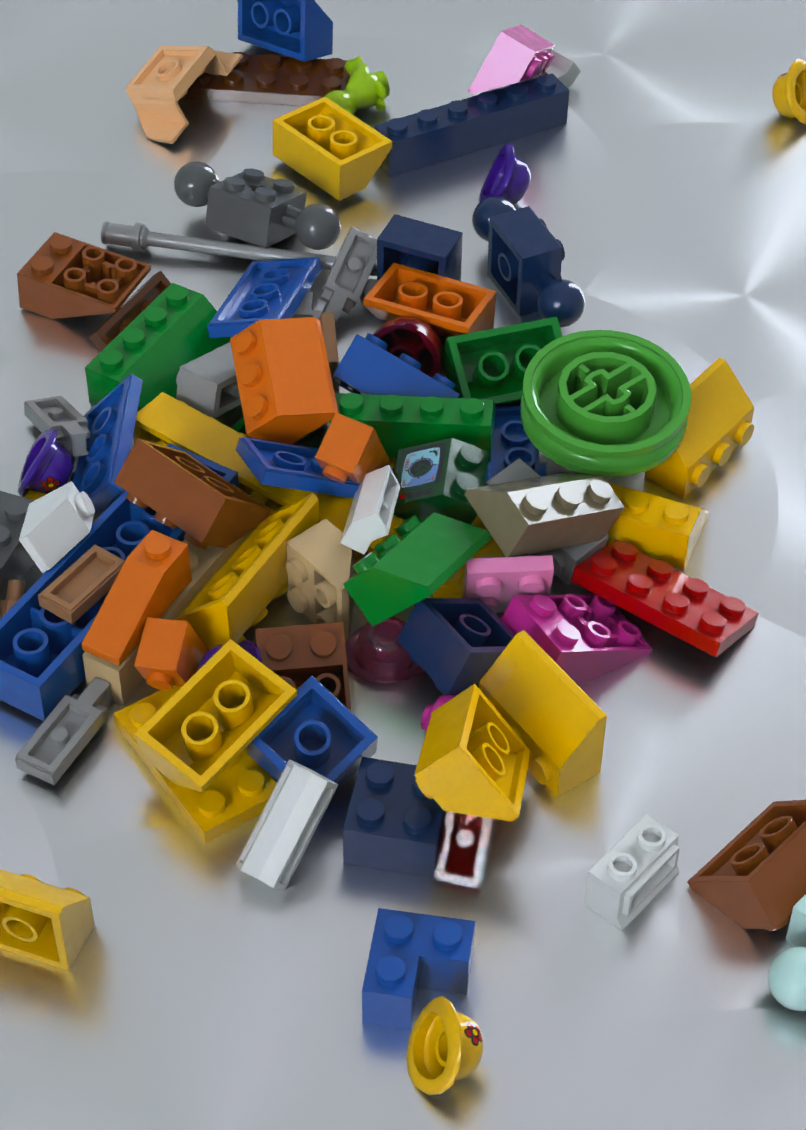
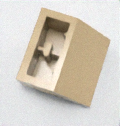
M325 518L286 542L287 598L296 612L305 614L315 624L343 622L345 646L350 643L354 600L343 583L354 574V568L352 567L354 565L353 549L340 543L343 532Z

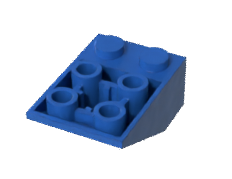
M367 333L365 338L356 334L333 374V383L350 393L418 397L435 396L442 398H458L460 395L453 390L456 386L455 383L438 373H435L432 378L421 372V363L404 353H401L398 358L387 352L388 344L370 333Z

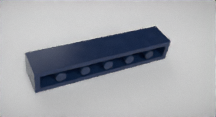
M553 73L540 75L538 78L511 84L490 92H482L473 97L452 101L446 105L424 109L415 114L394 118L388 122L374 125L376 131L393 141L392 149L380 167L389 177H393L567 124L569 89Z

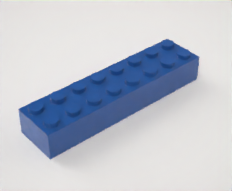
M173 444L167 446L185 451L239 488L237 471ZM126 490L95 520L90 533L50 570L46 571L0 619V700L42 721H45L65 695L69 696L86 678L82 657L85 651L82 650V642L109 591L74 624L39 606L38 595L95 544L126 561L130 553L151 530L181 542L185 540L183 538L186 533L179 527L177 529L170 528L154 518L156 511L150 507L148 509L142 508L129 501L125 497L128 493Z

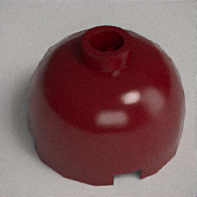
M402 316L387 321L373 334L388 344L387 352L398 358L401 353L412 357L422 364L420 371L432 378L435 373H439L443 363V346L439 335L429 324L418 318Z

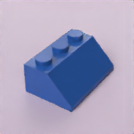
M238 0V40L304 62L333 53V21L315 0Z

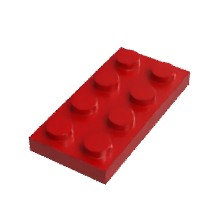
M618 540L613 541L577 565L571 578V582L714 657L720 655L755 626L759 612L747 607L740 599L728 597L710 588L703 580L690 578L673 569L669 563L663 560H655L638 551L634 545Z

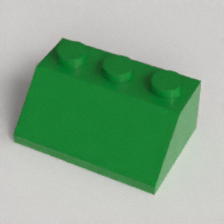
M551 317L447 337L443 346V366L447 379L456 384L453 390L460 394L458 398L494 400L496 406L521 401L524 374L531 359L544 346L562 337L558 318Z
M435 512L420 521L414 515L394 529L398 536L393 533L374 546L377 554L373 551L357 561L352 566L356 573L345 581L343 585L373 627L432 595L492 538L488 530Z

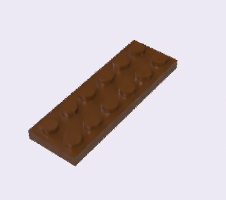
M234 52L233 54H242L243 57L228 76L203 73L188 88V92L183 98L305 106L323 98L331 91H344L351 76L344 68L347 60L340 58L313 59L304 62L292 57L278 56L276 54L252 55L244 52Z

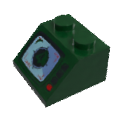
M454 438L399 449L395 456L393 473L400 484V490L393 515L404 519H409L416 515L420 521L435 512L472 525L478 514L464 494L469 488L485 486L489 452Z

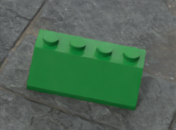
M171 283L85 367L89 402L96 405L131 374L143 381L138 411L162 392L176 399V377L180 366L230 342L231 337H209L207 325L216 314V309L203 294Z
M335 393L339 414L373 427L389 458H395L399 449L454 438L488 451V462H491L496 413L494 400Z

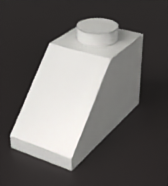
M71 481L29 503L19 541L42 573L50 570L90 533L95 513L91 499L84 491L79 492Z

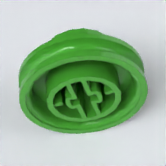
M613 330L580 331L562 336L550 342L531 359L523 379L520 406L521 422L533 445L547 458L560 466L579 474L597 475L604 478L630 476L660 465L680 446L686 431L690 411L691 388L689 380L679 363L668 352L653 342L633 334Z

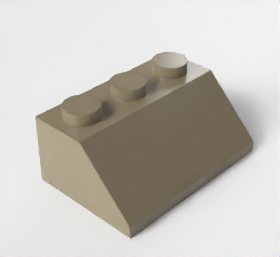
M559 473L469 488L464 494L505 557H518L600 541L625 508L604 477L597 475Z

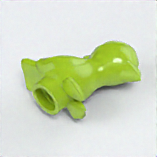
M361 56L347 60L344 68L351 77L345 90L331 91L324 97H327L352 115L357 110L373 106L378 111L385 112L386 102L383 99H386L390 94L389 82L385 73L382 70L374 73L369 72L367 64L363 63Z

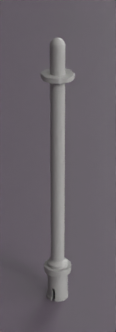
M105 221L101 230V241L103 244L132 247V250L142 252L148 246L258 261L317 257L320 258L321 267L325 270H330L336 259V256L150 232L143 223H135L134 226ZM377 262L370 276H377Z

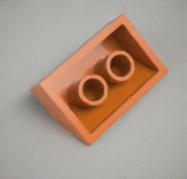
M393 263L364 297L363 305L376 318L385 321L402 316L418 318L429 324L439 336L447 338L493 329L497 291Z
M316 317L259 320L230 338L245 429L248 436L255 439L292 444L331 421L336 412L339 413L319 319Z

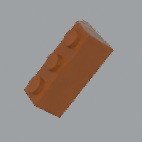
M137 438L114 483L128 492L125 497L129 501L145 509H148V507L156 511L154 516L156 520L173 529L179 527L186 532L183 538L187 542L206 550L208 545L226 549L268 518L272 511L185 451Z
M806 800L772 802L687 881L691 890L744 929L775 931L788 924L793 906L806 894Z

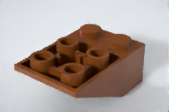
M54 232L17 273L20 308L51 319L116 313L151 271V265Z
M343 622L255 629L256 646L266 667L296 690L313 676L351 711Z

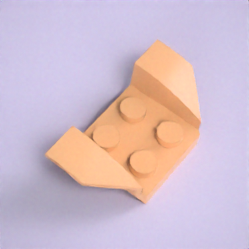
M160 46L125 88L136 109L147 139L173 144L189 124L177 103L187 94L188 88L203 73L228 76L242 59L243 55L214 51L209 46Z

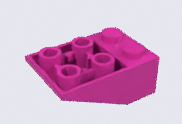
M596 594L513 596L500 619L515 635L524 630L578 686L650 654L653 650L641 636L639 628L624 617L617 609V605Z

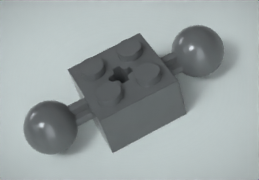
M203 162L187 163L176 173L174 179L176 195L183 203L191 207L207 205L205 227L263 248H268L296 233L300 242L313 250L329 248L337 241L341 232V222L337 213L331 207L319 203L305 207L307 190L295 187V184L290 180H275L264 176V172L260 170L244 169L243 172L227 177L220 182L216 172Z

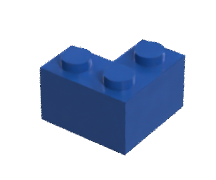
M378 908L362 988V1024L411 1030L418 989L467 995L474 955L475 921Z

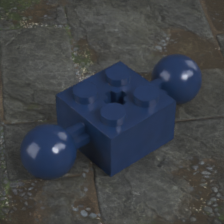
M497 196L482 200L474 209L472 224L477 235L483 240L488 241L487 275L517 315L521 317L539 311L543 319L557 317L560 327H567L577 322L585 309V297L577 284L561 277V264L565 258V251L561 241L555 239L547 229L544 220L539 219L529 206L515 209L510 201Z

